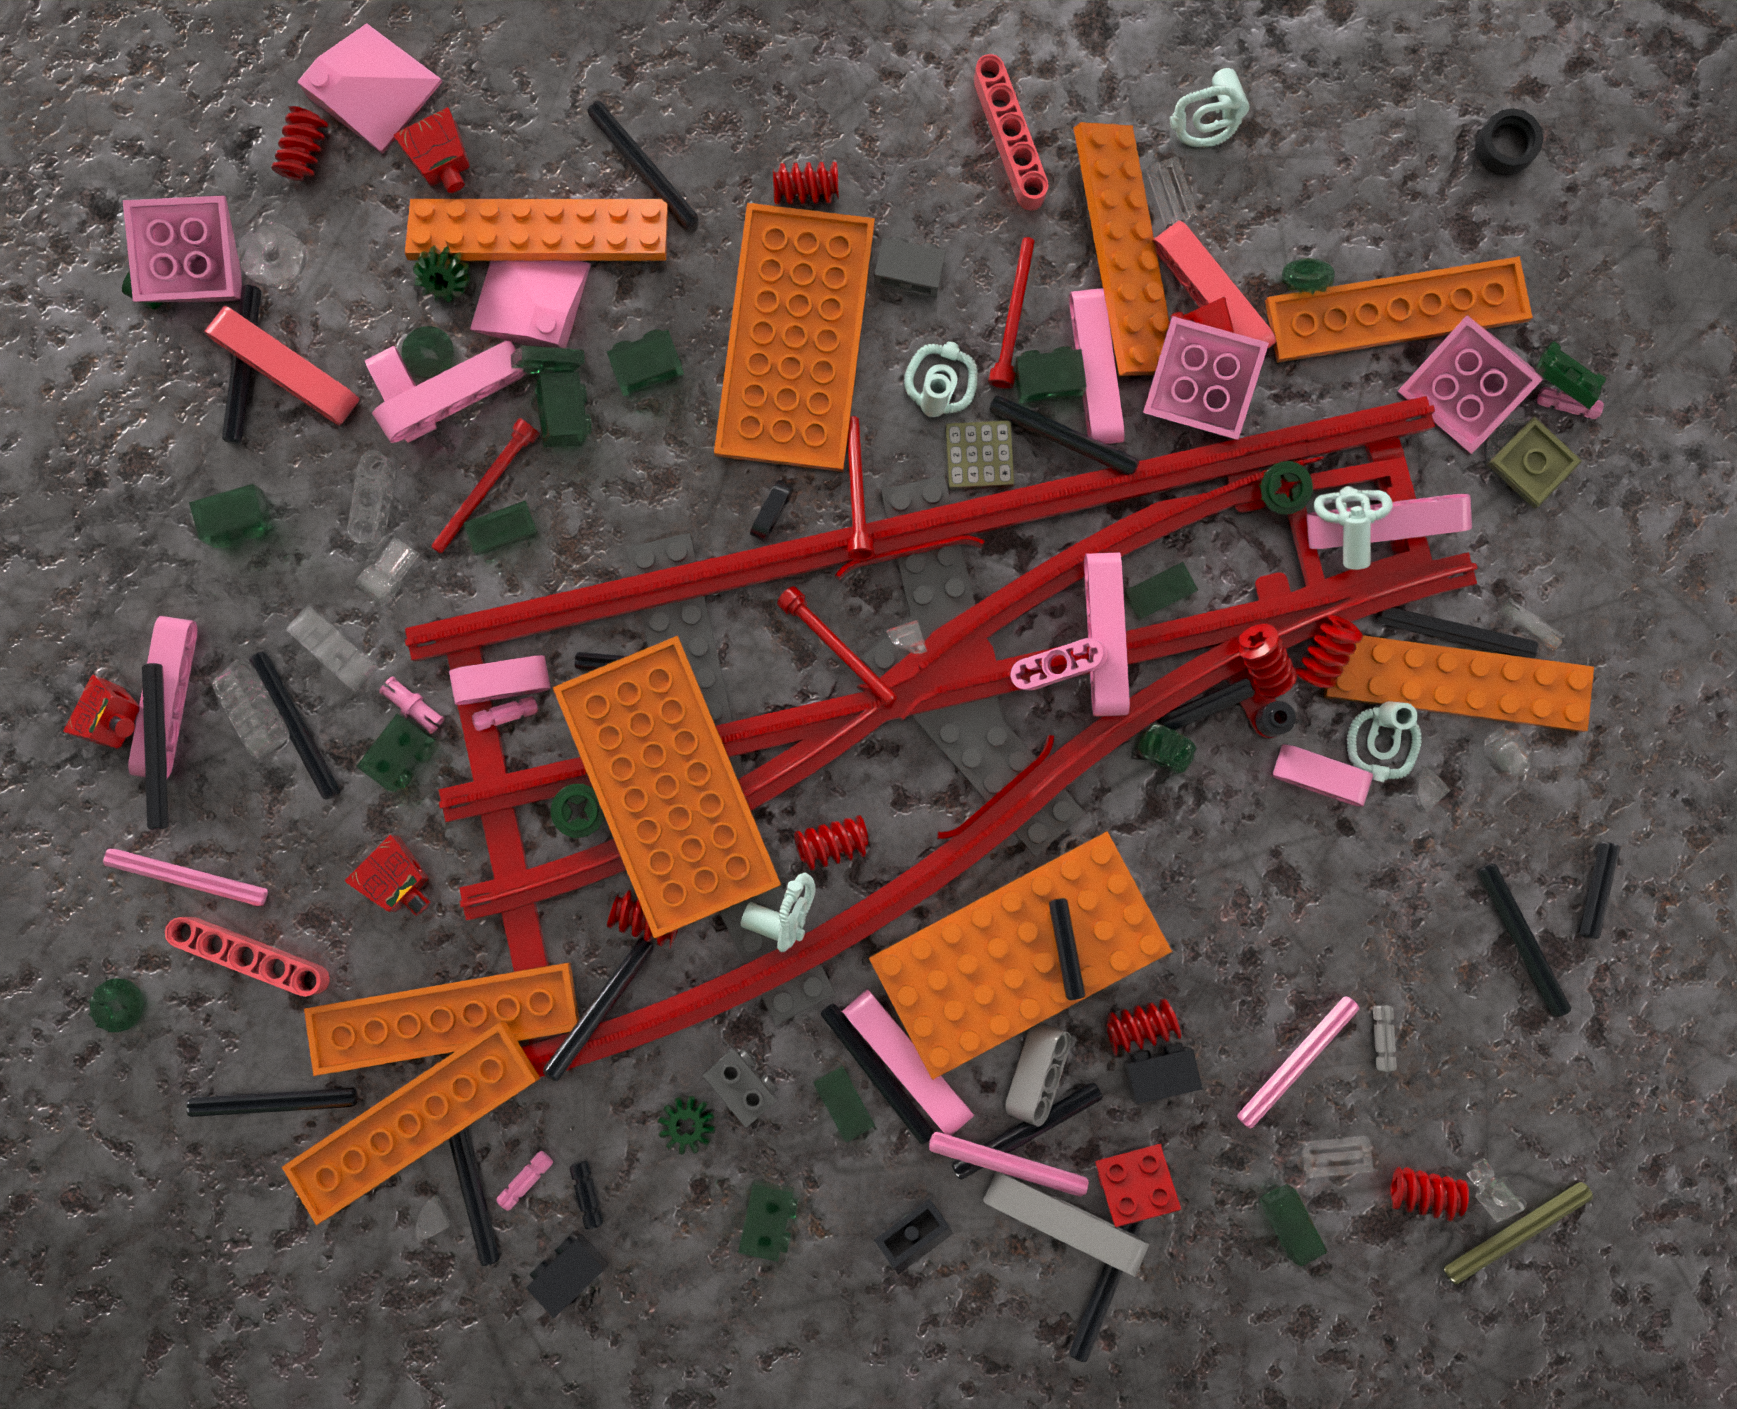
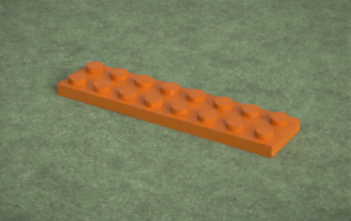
M1080 122L1074 127V133L1119 376L1155 375L1170 321L1155 242H1152L1154 236L1133 125Z
M410 199L405 255L407 260H418L421 252H429L430 248L435 245L440 250V253L447 246H449V254L452 256L461 252L462 257L460 261H666L668 206L662 199Z
M1520 256L1271 296L1265 300L1270 329L1276 338L1274 351L1277 363L1449 335L1467 315L1484 329L1525 323L1533 318Z
M1363 635L1361 642L1355 644L1357 649L1354 654L1349 655V663L1342 666L1343 673L1341 676L1336 677V685L1332 688L1324 689V698L1382 705L1387 701L1411 704L1416 710L1587 732L1594 667Z
M570 962L304 1008L313 1076L455 1052L504 1020L517 1041L571 1032L579 1021Z
M505 1020L501 1021L282 1166V1169L314 1223L318 1225L538 1081L540 1077Z

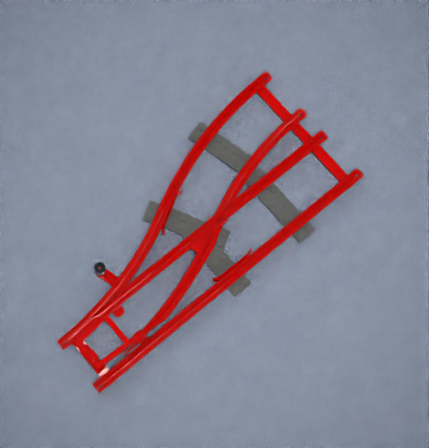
M1427 396L1247 436L1239 438V440L1234 439L1139 461L1136 472L1129 475L1120 473L1112 468H1107L953 504L950 502L944 475L881 489L887 519L866 523V533L874 541V556L866 561H854L848 557L847 542L853 534V526L698 562L691 534L687 533L626 547L632 577L405 628L407 637L405 644L409 647L412 661L416 662L447 655L449 668L453 670L465 666L485 664L482 646L640 611L648 648L675 636L679 637L751 811L814 774L867 737L886 721L900 718V721L903 722L908 716H911L986 801L980 809L959 827L950 831L937 832V839L953 837L884 887L805 933L802 941L795 940L793 946L785 952H780L777 948L778 941L741 927L743 913L750 902L779 912L785 894L782 886L719 911L745 965L655 1004L601 1022L566 1071L670 1035L759 995L762 996L776 1025L835 995L836 993L821 963L868 937L919 904L976 863L1012 833L1036 857L1085 814L1065 791L1064 788L1145 727L1225 679L1229 685L1244 678L1250 680L1255 694L1239 702L1254 731L1259 736L1269 739L1289 732L1294 727L1296 721L1294 709L1286 702L1277 701L1275 698H1265L1259 694L1258 687L1254 684L1253 677L1249 674V669L1245 666L1244 659L1240 655L1239 649L1241 645L1238 643L1239 636L1252 626L1269 624L1278 631L1284 648L1288 649L1315 637L1316 634L1325 633L1320 628L1322 623L1333 625V622L1327 615H1336L1354 622L1413 601L1474 586L1477 584L1474 571L1478 568L1476 563L1471 562L1469 552L1432 560L1426 536L1390 540L1393 556L1371 562L1367 568L1351 569L1325 579L1317 549L1309 548L1306 506L1296 513L1287 514L1306 587L1291 592L1287 576L1284 573L1278 572L1264 575L1255 581L1258 601L1126 631L1127 665L1206 647L1209 648V651L1173 670L1130 697L1128 715L1101 717L1049 758L1047 756L1053 747L1055 736L1048 735L1046 737L1044 749L1036 758L1003 720L998 695L1024 690L1016 687L1011 680V669L1017 661L1058 647L996 661L994 649L988 638L1031 609L1085 578V554L1119 552L1122 558L1172 532L1235 506V509L1240 513L1262 509L1266 503L1261 500L1262 494L1259 485L1263 480L1264 472L1267 470L1260 472L1259 469L1271 467L1275 463L1292 461L1305 466L1324 458V456L1310 457L1365 445L1369 463L1310 474L1313 483L1312 492L1374 481L1376 490L1386 492L1391 497L1392 502L1416 499L1399 437L1432 430L1435 427L1432 414L1435 412L1434 405L1430 406ZM1421 416V419L1406 422L1407 419ZM1227 477L1228 485L1203 494L1156 502L1115 522L1048 559L975 605L961 544L973 545L981 549L985 541L968 535ZM1282 479V486L1275 493H1285L1289 497V489L1297 482H1285ZM897 559L910 616L861 658L865 665L897 695V699L892 705H887L867 684L857 685V689L863 692L733 721L705 595L845 564L834 575L836 579L841 581L848 572L855 568ZM1463 573V575H1461V576H1457V577H1453V578H1448L1449 576H1453V575H1457V574ZM436 641V643L418 647L419 644ZM1089 646L1087 647V653L1081 656L1074 655L1073 651L1070 652L1075 662L1080 659L1089 660ZM1063 655L1055 656L1050 664L1052 672L1061 674L1066 670L1067 660ZM1025 667V673L1020 675L1021 679L1028 681V683L1031 682L1030 677L1034 674L1041 673L1044 674V679L1047 678L1042 668L1030 670ZM1090 672L1072 678L1089 675ZM493 700L458 705L473 782L438 789L441 799L439 806L440 809H443L445 822L448 823L481 815L494 875L493 880L459 887L462 899L459 901L460 906L464 909L466 921L502 913L514 972L549 966L536 902L582 888L627 870L614 839L529 869L516 807L552 799L561 789L572 784H584L593 788L582 759L577 757L508 773L498 725L494 726L491 724L490 728L478 731L475 729L472 721L474 713L483 710L488 712L490 708H493ZM799 742L745 775L741 755ZM470 803L469 805L452 808V806ZM488 901L491 902V903H487V904H483V905H479V906H474V907L472 906V905L479 904V903H483V902H488ZM569 1033L528 1039L529 1045L521 1046L539 1077L545 1076L543 1068Z

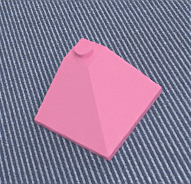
M366 23L317 57L297 82L311 101L383 154L395 140L393 134L406 127L442 83V80Z
M226 196L123 200L133 302L240 301L242 291L241 268Z
M490 261L470 330L564 355L591 266L590 263L583 261Z
M1467 315L1403 384L1398 392L1408 400L1427 396L1429 405H1434L1435 412L1432 414L1434 423L1472 454L1543 378L1520 356Z
M1172 316L1143 413L1239 440L1269 343Z

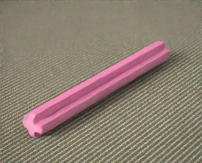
M108 849L103 859L104 865L256 906H263L268 895V890L262 887L117 849Z
M1347 996L1343 997L1237 1115L1241 1123L1247 1128H1253L1359 1011L1360 1007L1353 999Z
M935 1132L930 1138L929 1150L931 1152L1079 1197L1087 1193L1089 1180L1086 1177L940 1132Z

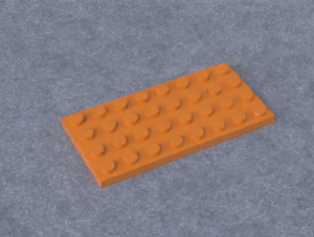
M747 203L714 456L839 472L844 471L875 218Z
M678 636L552 687L654 939L781 886Z
M1107 831L869 957V960L931 1079L934 1080L1171 953L1172 950ZM1065 898L1069 905L1085 997L1077 1000H1068L1065 994L1049 908V901Z

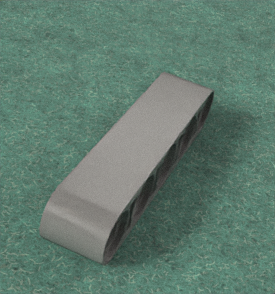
M997 1171L983 1199V1202L1133 1276L1137 1275L1150 1245L1144 1239L1120 1227L1115 1228L1113 1224L1017 1177Z

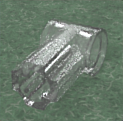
M394 537L376 563L367 566L360 574L355 584L356 589L382 607H385L398 593L401 579L420 554Z

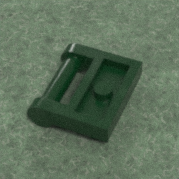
M1552 341L1542 353L1535 372L1590 410L1598 401L1601 387L1607 378L1599 372L1597 374L1591 372L1560 350L1561 346L1558 343Z

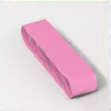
M1103 288L1070 292V313L1087 435L1104 444L1123 443L1124 423Z
M505 341L385 401L375 408L372 415L389 441L396 443L516 382L527 374L529 367L513 343Z
M1452 494L1392 502L1393 507L1390 513L1385 518L1371 523V543L1472 529L1470 495ZM1382 503L1370 505L1373 511L1379 510L1382 507ZM1352 507L1346 508L1347 512H1351ZM1337 509L1328 510V512L1339 514ZM1316 512L1307 514L1309 548L1325 549L1343 546V526H1340L1339 523L1335 524V522L1324 521Z
M1119 552L1085 554L1084 572L1088 638L1101 642L1107 650L1105 664L1101 668L1090 672L1093 716L1128 715L1130 703L1121 555ZM1089 646V660L1092 663L1094 662L1093 656L1098 654V650L1092 649Z
M159 616L154 625L147 664L158 663L163 666L168 779L172 772L197 639V624L193 620ZM142 688L139 703L140 710L137 714L128 764L129 773L132 776L145 777Z
M868 989L842 1010L849 1021L944 1134L952 1136L974 1117V1114L942 1076L934 1080L931 1079L912 1040Z

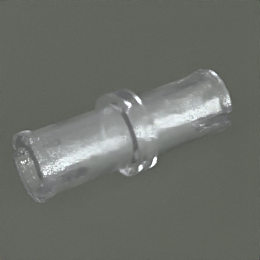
M1511 597L1505 601L1497 613L1520 628L1521 634L1526 637L1530 635L1548 647L1552 652L1559 647L1566 634L1561 633L1542 620L1541 614L1538 612L1533 614Z

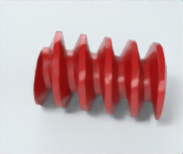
M288 106L291 112L285 117V122L288 125L282 127L284 137L278 141L281 149L275 152V159L278 162H274L271 169L287 179L304 181V176L312 177L315 174L313 170L307 167V164L318 163V160L310 155V152H321V147L315 144L314 140L325 139L324 134L319 132L317 128H328V123L321 119L319 115L307 109Z
M806 162L803 172L800 171L798 163H793L791 172L787 171L785 163H780L778 172H775L773 168L775 205H780L783 195H785L788 204H793L795 195H798L801 204L806 203L808 195H811L814 204H818L821 194L824 195L826 203H831L834 194L837 195L839 200L837 163L832 162L829 171H827L824 163L819 162L817 170L813 171L811 163Z
M1331 614L1327 616L1333 622V625L1322 623L1320 626L1327 635L1316 634L1314 640L1320 647L1309 645L1307 649L1314 657L1303 656L1301 662L1308 668H1296V673L1300 678L1320 688H1332L1336 685V677L1341 676L1344 671L1342 666L1349 663V655L1354 654L1357 649L1355 644L1360 643L1363 639L1362 632L1352 622Z
M1258 624L1245 630L1239 636L1238 643L1241 645L1239 649L1240 655L1244 659L1245 666L1249 669V674L1253 677L1254 684L1258 687L1259 694L1265 698H1276L1285 694L1295 684L1297 673L1291 659L1288 657L1282 640L1279 638L1278 631L1269 624Z
M857 815L855 821L851 818H845L842 825L838 821L831 822L830 828L825 824L819 825L817 832L813 828H806L804 835L800 831H795L794 840L801 861L806 863L809 869L813 871L815 870V860L817 859L825 868L828 867L829 856L833 858L836 864H840L841 853L845 854L848 861L853 860V850H857L861 857H865L866 847L868 846V833L862 816Z
M630 890L622 898L618 894L612 905L607 927L612 929L619 921V932L625 933L632 926L633 937L637 938L644 930V940L650 942L654 937L638 898L633 902L632 891ZM678 929L658 937L657 945L662 947L670 939L671 949Z
M1160 999L1158 1009L1153 1002H1148L1146 1004V1013L1140 1006H1134L1133 1017L1127 1009L1121 1010L1120 1020L1113 1012L1108 1013L1107 1034L1115 1056L1118 1055V1045H1122L1127 1053L1131 1052V1042L1133 1041L1140 1050L1143 1049L1144 1038H1148L1151 1044L1156 1046L1157 1035L1159 1034L1167 1043L1170 1040V1031H1174L1176 1036L1181 1039V1030L1177 1016L1166 999Z
M1399 1166L1394 1171L1390 1190L1393 1209L1398 1210L1402 1201H1405L1407 1212L1411 1213L1415 1204H1418L1419 1214L1424 1216L1428 1208L1431 1207L1432 1217L1437 1219L1440 1217L1442 1210H1445V1219L1450 1222L1454 1219L1456 1213L1460 1217L1465 1214L1469 1201V1189L1465 1180L1458 1179L1454 1181L1453 1178L1448 1176L1441 1179L1438 1174L1432 1173L1427 1175L1426 1172L1421 1170L1414 1172L1413 1169L1408 1167L1401 1170Z

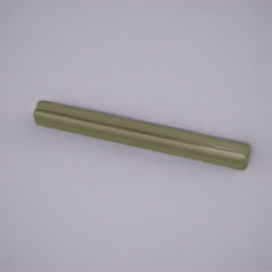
M1582 1182L1572 1186L1445 1266L1444 1271L1452 1283L1459 1284L1591 1201L1593 1194L1590 1188Z

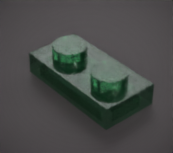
M521 345L511 354V368H523L525 373H539L543 370H552L556 375H570L585 363L584 350Z
M526 500L464 522L466 532L476 555L538 533Z
M1181 562L1125 590L1124 594L1138 621L1197 592L1198 588L1184 562Z
M843 1065L813 1081L845 1142L875 1126Z

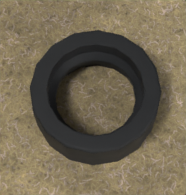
M1515 108L1501 110L1491 116L1478 133L1475 145L1477 156L1484 167L1493 173L1505 176L1517 174L1527 168L1541 151L1544 139L1542 128L1535 117L1524 110ZM1508 126L1519 131L1526 141L1527 149L1525 153L1519 158H1509L1499 153L1492 142V133L1496 128Z

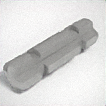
M1377 1005L1373 1008V1018L1377 1020V1024L1374 1025L1375 1051L1379 1052V1056L1376 1057V1068L1382 1072H1391L1397 1069L1396 1057L1393 1056V1052H1396L1394 1025L1391 1024V1020H1394L1393 1007Z

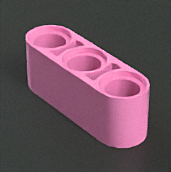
M395 346L365 360L366 366L384 401L416 386ZM436 423L405 438L406 442L409 443L437 429Z
M542 655L465 666L449 671L455 705L535 694L551 689L545 656Z
M1282 744L1272 777L1347 804L1363 807L1373 774L1295 746Z

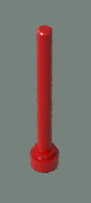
M1031 237L1022 239L999 362L995 363L994 368L990 369L988 383L997 388L1011 389L1014 387L1016 373L1013 371L1014 366L1011 363L1035 244L1034 239Z
M850 416L847 442L853 534L847 542L848 557L851 560L866 561L874 556V541L866 533L859 418Z
M519 418L513 425L512 429L514 431L510 435L513 438L431 545L438 553H443L523 446L527 447L529 443L533 444L540 435L535 428L523 419Z
M796 586L788 588L781 594L777 605L786 614L798 616L887 705H892L896 701L897 695L807 607L805 595Z

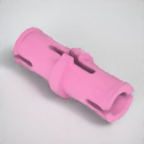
M391 677L385 682L395 692L384 685L380 688L379 693L401 709L400 713L406 718L409 716L413 718L429 734L434 733L438 727L429 721L428 718L436 724L441 725L443 723L444 717L442 715L440 716L426 705L421 695L410 692L395 677Z

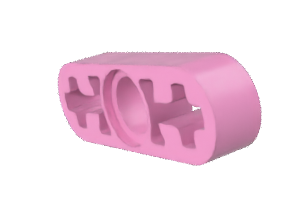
M1085 638L1017 661L1011 669V680L1020 689L1028 691L1039 689L1101 668L1107 660V650L1101 642L1092 638ZM1088 646L1098 650V654L1093 656L1094 662L1092 663L1087 659H1080L1075 662L1074 657L1070 653L1073 651V654L1076 656L1084 655L1088 651ZM1058 655H1063L1067 660V668L1061 674L1053 673L1050 667L1052 659ZM1025 667L1030 670L1042 668L1047 678L1044 679V674L1041 673L1034 674L1030 677L1031 682L1028 683V681L1021 679L1020 675L1025 673Z

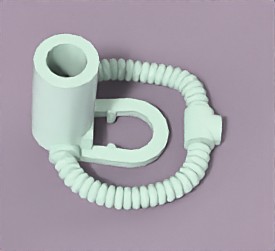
M1224 68L1219 70L1212 78L1213 86L1207 89L1204 88L1200 92L1196 91L1193 94H1187L1177 102L1173 116H1170V125L1172 130L1176 131L1178 139L1185 145L1196 148L1216 146V144L1219 145L1223 141L1225 142L1226 139L1232 137L1235 131H1237V128L1242 123V118L1249 111V103L1238 76L1233 69ZM1208 96H1217L1219 102L1206 104L1195 112L1193 124L1201 132H1211L1223 127L1227 128L1223 133L1221 132L1215 135V137L1212 136V138H1195L1188 135L1185 130V107L1192 102L1198 101V99L1201 101L1208 98ZM1219 110H1222V120H1215V122L1210 124H1202L1200 122V118L1205 113L1211 111L1219 113Z
M947 342L943 347L938 344L924 345L920 350H917V353H915L906 369L904 376L906 392L913 401H916L918 406H921L924 414L929 417H937L943 413L947 414L964 410L974 399L978 382L977 365L975 360H972L973 358L968 354L966 355L962 351L959 352V346L954 342ZM938 353L941 354V357L954 361L957 359L965 363L966 367H968L969 379L967 391L962 400L949 404L958 378L956 372L944 364L931 367L925 377L923 392L920 395L913 385L914 374L925 356ZM937 372H945V373H947V374L950 376L951 382H950V380H949L946 376H944L943 374H935V373H937Z
M1350 486L1344 487L1337 493L1318 496L1314 502V509L1317 515L1324 519V521L1335 522V524L1339 523L1340 526H1343V565L1346 568L1355 570L1367 568L1371 562V523L1385 518L1390 513L1393 507L1391 497L1383 491L1362 490L1361 492V490L1357 491V489H1353ZM1370 500L1381 501L1382 507L1376 511L1371 510ZM1336 502L1339 514L1328 512L1324 504ZM1361 502V507H1352L1351 512H1347L1346 503Z
M1387 701L1380 707L1366 709L1365 712L1362 711L1361 714H1358L1355 720H1352L1353 723L1350 724L1351 727H1349L1347 735V752H1349L1348 756L1353 767L1372 773V780L1385 782L1388 778L1399 779V777L1403 778V776L1406 777L1407 774H1410L1415 761H1417V754H1419V747H1421L1420 743L1422 742L1421 729L1416 722V709L1408 703ZM1373 718L1367 739V748L1374 757L1381 760L1390 759L1398 753L1402 729H1410L1412 746L1402 767L1390 769L1386 766L1368 765L1360 760L1356 752L1357 743L1355 741H1357L1356 735L1358 734L1359 726L1365 720ZM1379 726L1394 728V735H1391L1393 746L1386 753L1378 752L1374 746L1375 738L1379 735Z
M802 873L794 881H790L779 912L750 902L743 913L741 927L778 941L777 948L780 952H785L788 948H791L795 940L802 941L805 930L802 928L805 924L806 913L809 912L808 910H810L815 895L813 878L807 873ZM805 885L804 898H803V897H800V898H799L801 892H802L803 889H804L803 886ZM796 902V904H795V906H794V908H793V910H792V913H790V915H789L791 906L793 905V903Z

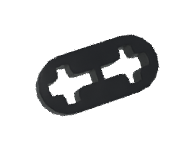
M779 480L776 482L753 523L750 535L763 542L768 539L791 497L792 487Z

